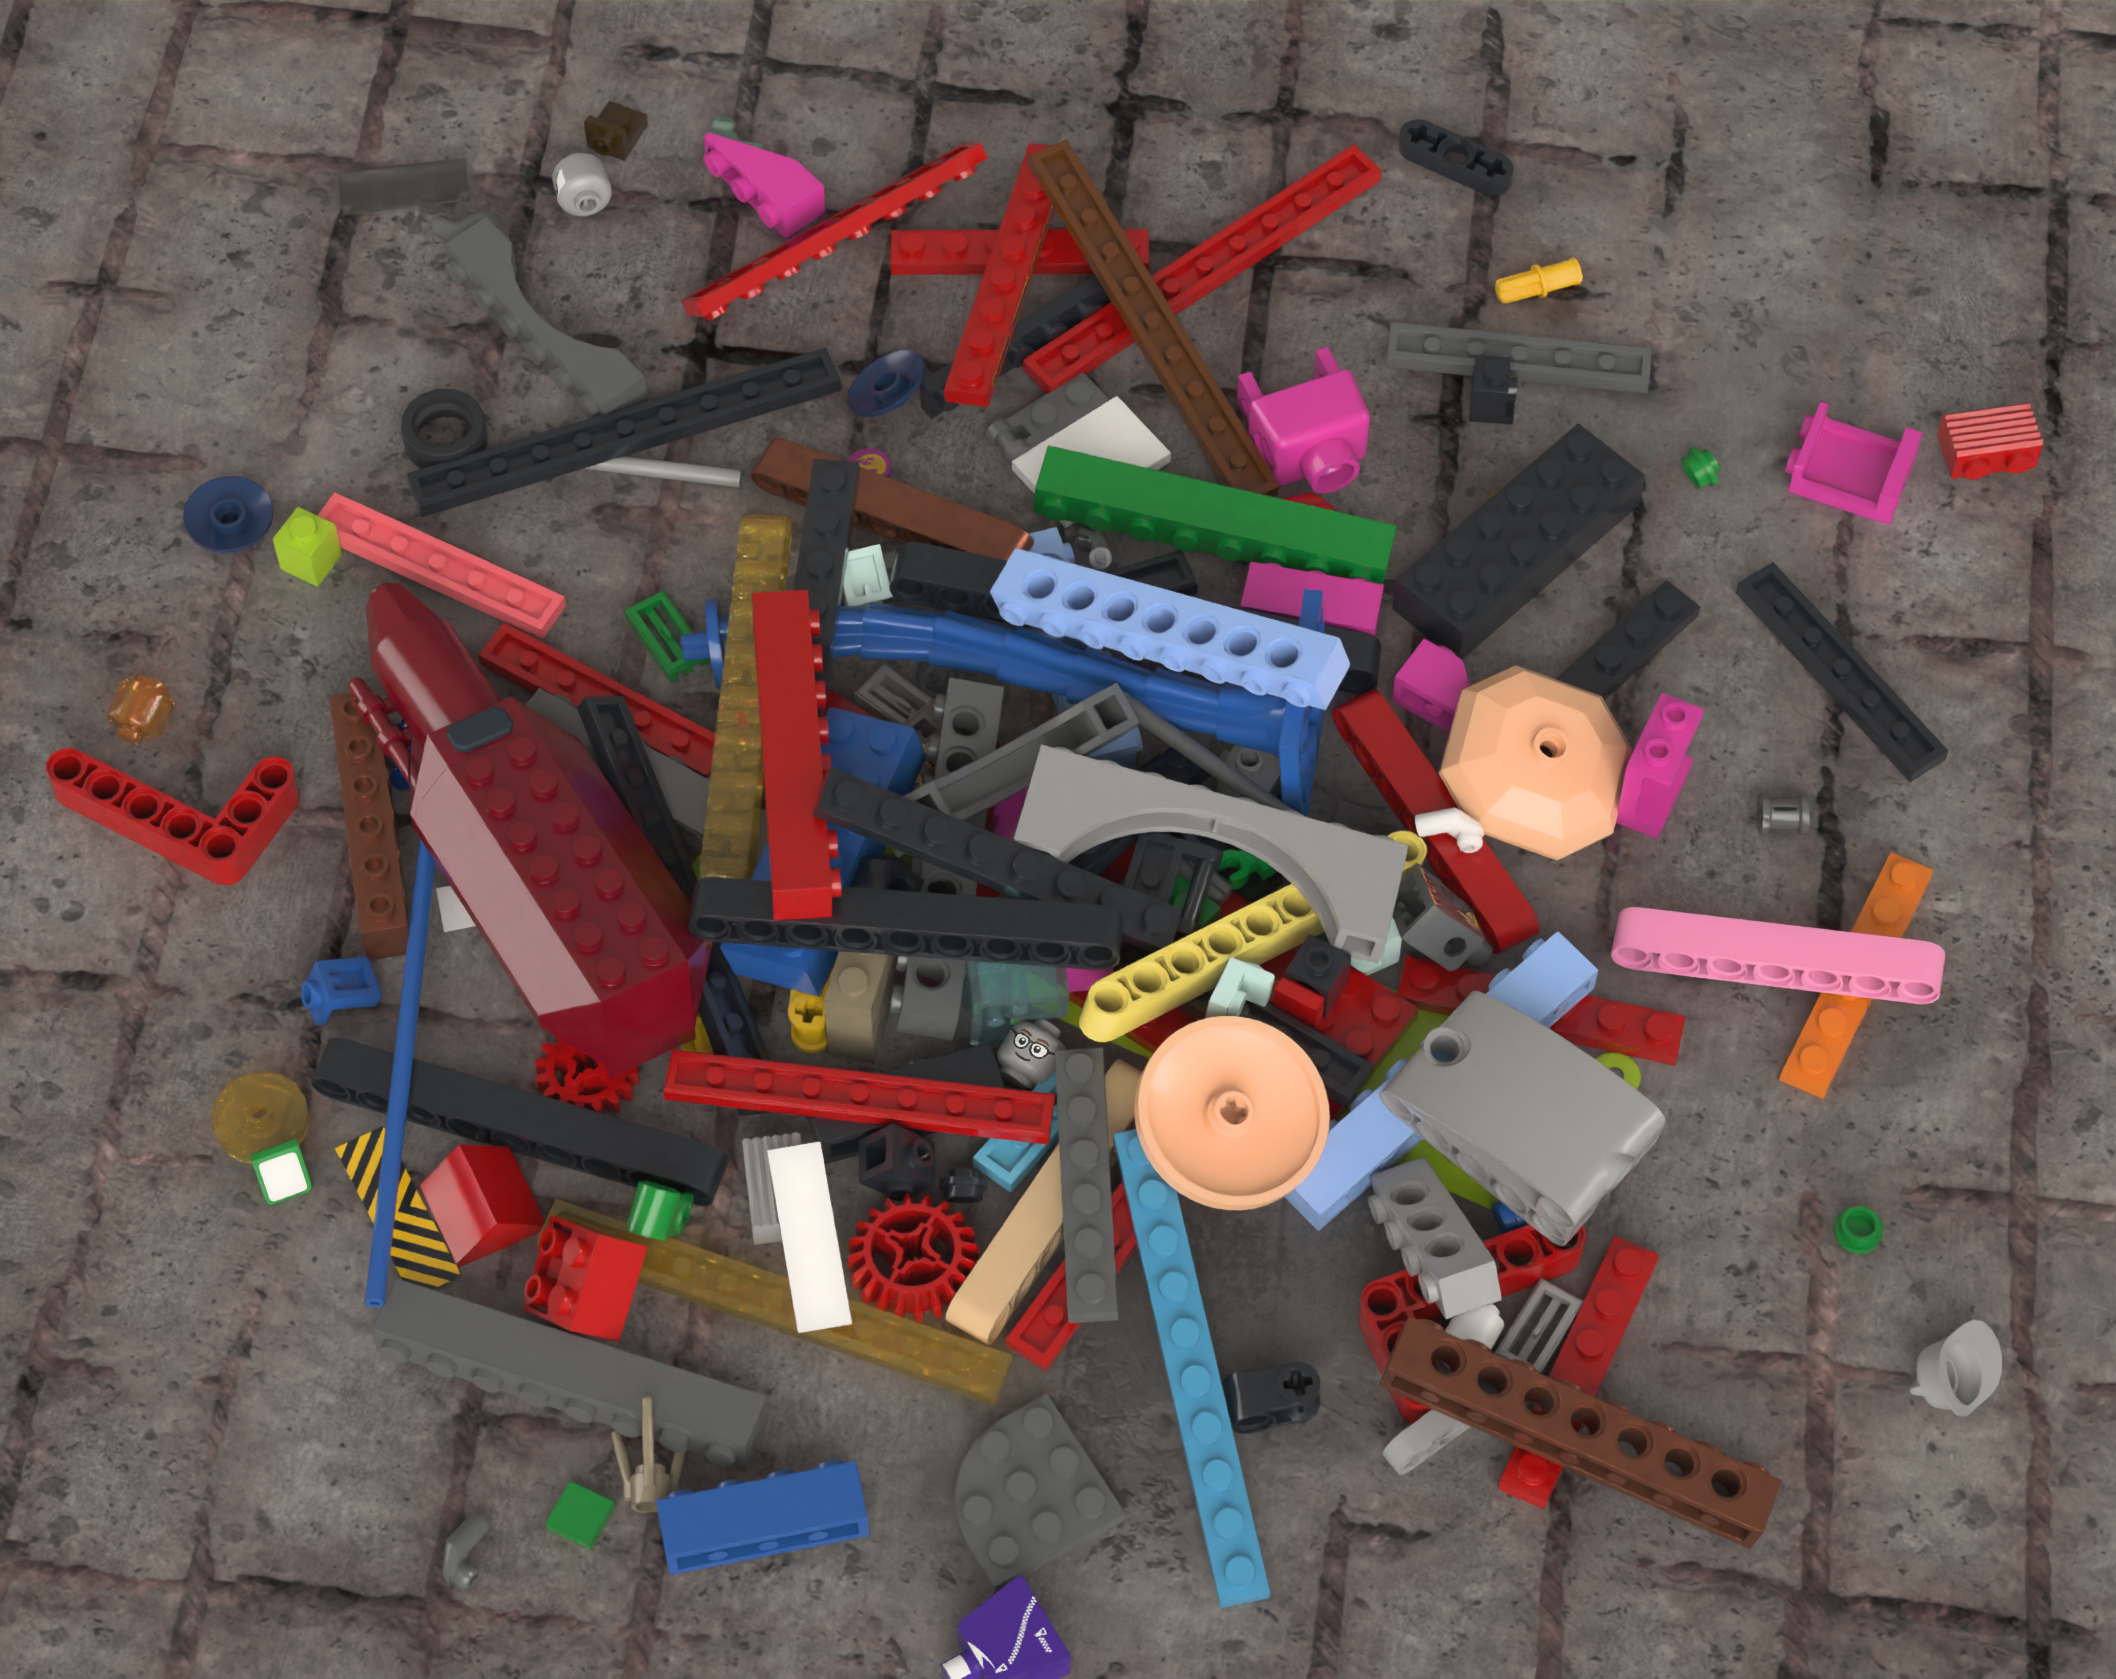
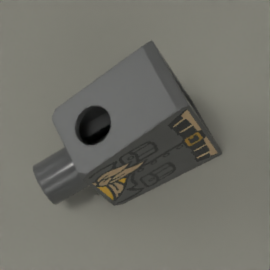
M1416 862L1401 878L1393 911V918L1401 939L1449 971L1457 970L1465 961L1475 968L1481 967L1490 958L1493 946L1485 940L1474 911Z

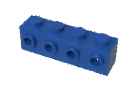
M830 1460L819 1464L816 1469L797 1473L793 1470H779L769 1474L766 1479L751 1482L739 1479L728 1480L720 1483L715 1489L700 1492L682 1489L668 1494L664 1499L656 1500L669 1575L869 1536L868 1516L856 1461L845 1463L842 1460Z

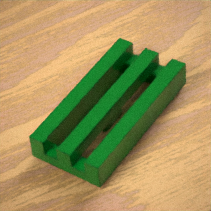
M663 590L625 609V617L671 683L678 679L677 674L684 672L687 675L693 672L694 665L699 663L703 667L709 664V658L684 661L682 649L653 608L658 605L660 606L680 637L684 634H692L693 631ZM643 613L676 660L675 662H671L640 617V614Z

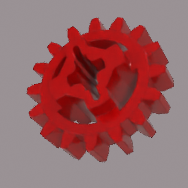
M555 1036V1045L550 1043L542 1044L541 1048L544 1058L535 1060L536 1072L538 1074L535 1078L538 1092H543V1096L600 1113L609 1108L616 1114L621 1112L620 1098L632 1101L634 1098L631 1085H638L640 1083L637 1067L610 1079L602 1063ZM557 1070L564 1077L565 1085L563 1087L556 1079Z

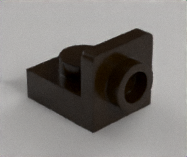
M609 101L598 118L588 115L584 121L587 147L600 155L612 156L625 161L648 126L647 114Z

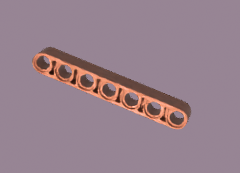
M773 437L749 475L751 480L765 492L806 507L813 460H843L784 438ZM860 467L861 472L853 526L901 544L919 542L1003 560H1009L1015 548L1030 552L1034 545L1032 537L1014 524Z

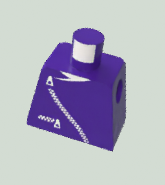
M1020 1575L959 1622L957 1625V1641L963 1652L940 1664L945 1679H1059L1070 1674L1071 1655L1024 1577Z

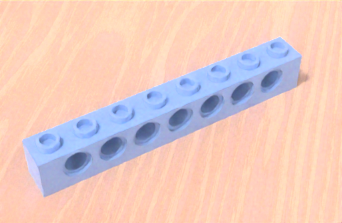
M1018 548L1014 549L990 590L1001 617L1013 625L1023 626L1026 624L1040 628L1054 637H1063L1065 635L1082 640L1088 646L1096 649L1107 647L1121 651L1131 659L1142 660L1145 658L1159 662L1176 672L1187 670L1201 674L1214 683L1222 684L1229 682L1243 686L1256 695L1262 696L1267 693L1285 698L1288 702L1298 707H1307L1309 705L1326 710L1350 667V662L1339 637Z

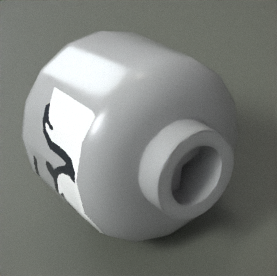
M574 153L562 159L554 168L552 174L553 186L558 203L565 212L573 216L585 217L603 210L609 203L612 195L611 183L606 167L598 157L588 153Z

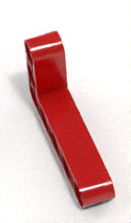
M73 748L60 749L55 751L46 762V773L57 801L62 805L220 885L237 883L247 874L300 801V791L294 769L288 760L278 756L267 757L256 764L215 819L80 750ZM76 776L72 779L65 780L67 777ZM276 784H283L282 786H279L277 788H270L271 786ZM108 795H114L113 797H111V798H109V799H103L104 797H106V796H108ZM147 814H153L151 817L140 819ZM257 818V819H256L255 821H253V822L243 823L244 821H246V820H248V819ZM184 834H191L186 838H179ZM224 853H231L227 857L217 858L219 855H222Z
M1531 1225L1482 1241L1495 1260L1501 1298L1536 1286L1541 1278L1550 1281L1574 1271L1581 1263L1586 1238L1584 1226L1569 1241L1573 1246L1570 1249L1555 1247L1550 1240L1545 1238L1544 1235L1540 1234ZM1520 1256L1528 1263L1517 1266L1508 1262L1506 1258ZM1406 1269L1369 1283L1361 1294L1358 1322L1381 1375H1383L1391 1355L1389 1350L1393 1349L1397 1337L1409 1316L1417 1320L1428 1319L1434 1322L1445 1319L1435 1302L1427 1303L1425 1298L1416 1293V1291L1421 1289L1418 1276L1411 1277ZM1375 1305H1385L1393 1312L1388 1315H1378L1372 1312L1370 1308ZM1432 1360L1433 1367L1440 1372L1436 1361ZM1389 1390L1398 1412L1410 1424H1413L1432 1410Z

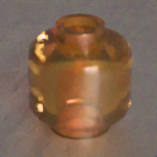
M135 674L134 679L121 681L117 686L106 714L108 721L117 728L115 736L138 746L142 744L143 739L157 740L161 738L175 707L173 698L168 694L170 688L166 684L142 674Z

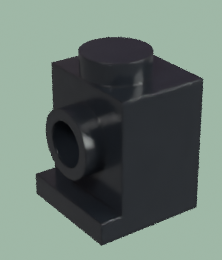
M1475 355L1469 421L1513 425L1518 376L1510 375L1511 357Z

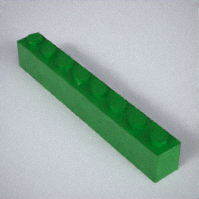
M1050 445L1047 446L1035 487L1033 513L1043 515L1053 521L1066 520L1087 525L1089 528L1097 531L1109 530L1127 534L1140 541L1152 540L1174 545L1183 551L1196 550L1217 555L1226 561L1239 560L1260 564L1275 563L1284 568L1307 572L1321 571L1330 576L1348 579L1362 578L1382 585L1384 584L1397 525Z

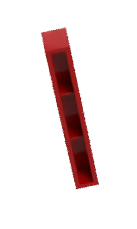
M808 590L752 593L754 646L774 920L832 917V897H841L840 868H830V859L838 858L837 830H827L826 821L812 816L825 774L831 768V755L821 754V746L829 745L827 717H818V709L826 708L824 680L815 681V673L823 672L821 644H812V637L820 636L819 609H809Z

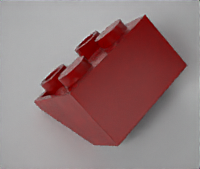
M550 1215L547 1228L544 1229L539 1239V1254L533 1274L525 1285V1300L522 1309L570 1331L619 1342L648 1246L620 1235L559 1216Z

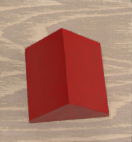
M459 1144L420 1184L421 1191L457 1268L539 1234L547 1228V1224L510 1147Z

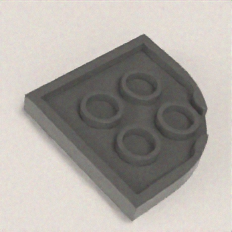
M1047 1393L1003 1417L984 1431L967 1452L958 1473L955 1489V1510L958 1529L966 1549L994 1594L1018 1576L1027 1577L1125 1521L1124 1510Z

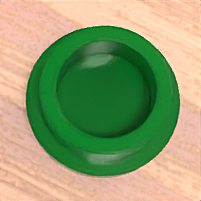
M1695 446L1688 449V455L1681 459L1680 462L1692 483L1698 489L1703 488L1707 484L1710 487L1717 484L1716 473L1720 471V467L1710 451L1707 449L1700 451Z
M1854 1206L1845 1209L1838 1215L1833 1232L1837 1243L1843 1249L1854 1254H1865L1873 1251L1880 1244L1883 1237V1225L1877 1214L1870 1208Z

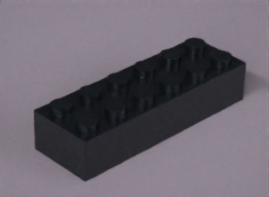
M1579 423L1576 424L1396 579L1393 610L1437 646L1449 648L1458 658L1463 660L1639 506L1645 474Z

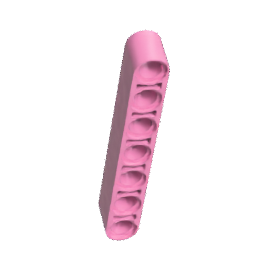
M1629 907L1619 912L1611 951V958L1616 964L1633 970L1914 1004H1928L1938 1000L1941 992L1946 956L1945 951L1939 945L1922 940L1641 907Z

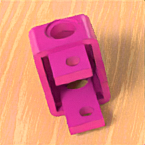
M1328 347L1316 350L1315 380L1263 396L1251 372L1238 375L1237 403L1249 424L1248 434L1280 486L1307 479L1313 491L1327 494L1344 488L1357 477L1360 470L1358 461L1362 460L1367 452L1370 414L1352 372L1339 369Z

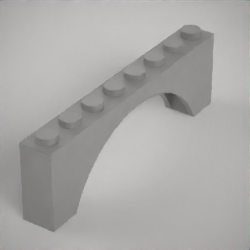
M1041 744L1014 836V842L1066 863L1098 844L1138 833H1188L1231 844L1269 864L1299 890L1318 916L1330 945L1351 955V957L1378 964L1387 941L1409 845L1396 842L1388 836H1373L1349 829L1340 823L1322 822L1304 817L1301 813L1293 810L1282 811L1260 805L1249 798L1231 797L1213 792L1202 785L1180 783L1166 779L1158 773H1144L1122 767L1111 760H1097L1075 754L1067 748H1053Z

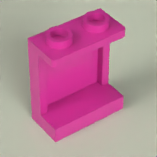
M1820 401L1815 416L1807 414L1799 434V439L1804 440L1802 448L1793 447L1785 469L1786 473L1792 474L1788 492L1890 525L1914 465L1923 432L1906 427L1899 442L1829 419L1827 417L1829 403Z
M1661 693L1628 761L1618 805L1617 824L1659 839L1692 769L1694 758L1685 754L1703 718L1704 710L1702 708Z

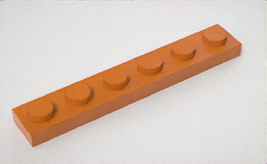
M1890 852L1851 932L1903 938L1931 881L1934 870ZM1821 992L1781 1072L1779 1080L1820 1099H1824L1873 998Z

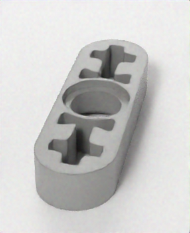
M1478 1381L1480 1388L1484 1392L1492 1395L1498 1394L1496 1387L1489 1381ZM1432 1409L1399 1433L1385 1447L1382 1455L1399 1475H1403L1413 1470L1471 1426Z

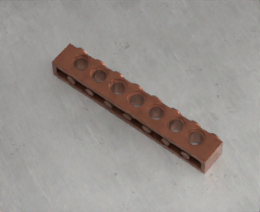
M1410 1316L1408 1317L1397 1337L1378 1386L1748 1549L1764 1533L1782 1482L1781 1479L1769 1475V1471L1757 1463L1735 1460L1724 1455L1722 1450L1714 1444L1705 1441L1694 1442L1676 1434L1675 1429L1666 1423L1647 1421L1631 1414L1627 1407L1618 1402L1596 1399L1583 1393L1582 1388L1573 1382L1566 1380L1556 1381L1537 1373L1535 1367L1525 1361L1505 1359L1492 1353L1489 1347L1473 1339L1462 1340L1446 1333L1442 1326L1428 1319L1417 1320ZM1440 1360L1445 1362L1450 1367L1452 1374L1440 1373L1433 1367L1431 1361ZM1478 1381H1489L1496 1387L1498 1394L1492 1395L1484 1392L1480 1388ZM1529 1400L1538 1403L1542 1407L1544 1415H1536L1530 1412L1524 1401ZM1571 1421H1579L1585 1424L1591 1435L1585 1436L1576 1432ZM1618 1441L1631 1444L1636 1450L1637 1456L1625 1454L1620 1449ZM1665 1462H1673L1678 1465L1684 1477H1677L1667 1470ZM1711 1482H1718L1724 1485L1729 1491L1730 1497L1718 1495L1714 1491Z

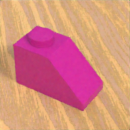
M1423 639L1396 674L1392 701L1449 733L1460 692L1470 686L1463 660L1458 658L1449 648L1437 646Z

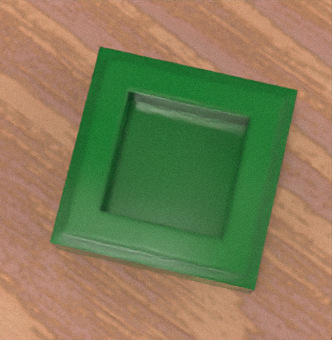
M570 1481L545 1523L546 1528L550 1532L588 1550H592L616 1509L615 1503Z

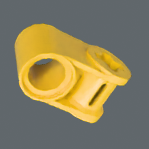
M833 968L820 997L790 989L788 1019L791 1023V1039L794 1046L801 1052L809 1054L819 1053L828 1047L824 997Z

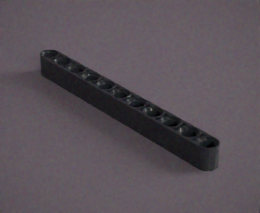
M907 542L898 546L889 585L890 593L895 598L910 604L945 611L950 610L960 614L1009 623L1001 617L999 609L990 593L1008 560L919 542ZM1220 604L1295 626L1299 625L1298 619ZM1026 624L1023 625L1024 627H1029V628H1034V629L1042 630V629H1040V628L1033 627V626H1030V625H1026ZM1325 625V634L1340 638L1350 662V667L1337 690L1363 694L1371 689H1375L1378 685L1382 644L1380 641L1366 633Z

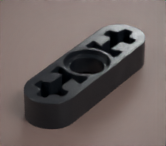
M1411 120L1402 126L1399 138V152L1406 160L1487 196H1500L1510 189L1513 177V164L1508 157L1426 120ZM1419 138L1424 139V140H1420V141L1418 142V144L1413 143V142L1418 141ZM1450 152H1459L1464 154L1467 160L1463 163L1454 164L1447 161L1444 156ZM1494 172L1500 173V174H1495V175L1493 176V178L1487 176V175H1492Z

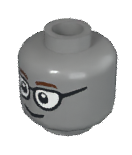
M1039 1017L1034 1024L1028 1021L1016 1022L996 1054V1060L1001 1066L999 1070L1000 1075L1025 1091H1031L1038 1083L1046 1082L1056 1071L1055 1050H1067L1058 1039L1062 1032L1050 1022Z

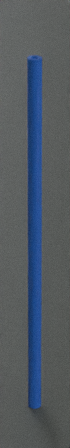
M421 839L418 849L365 1304L373 1308H380L385 1305L436 862Z

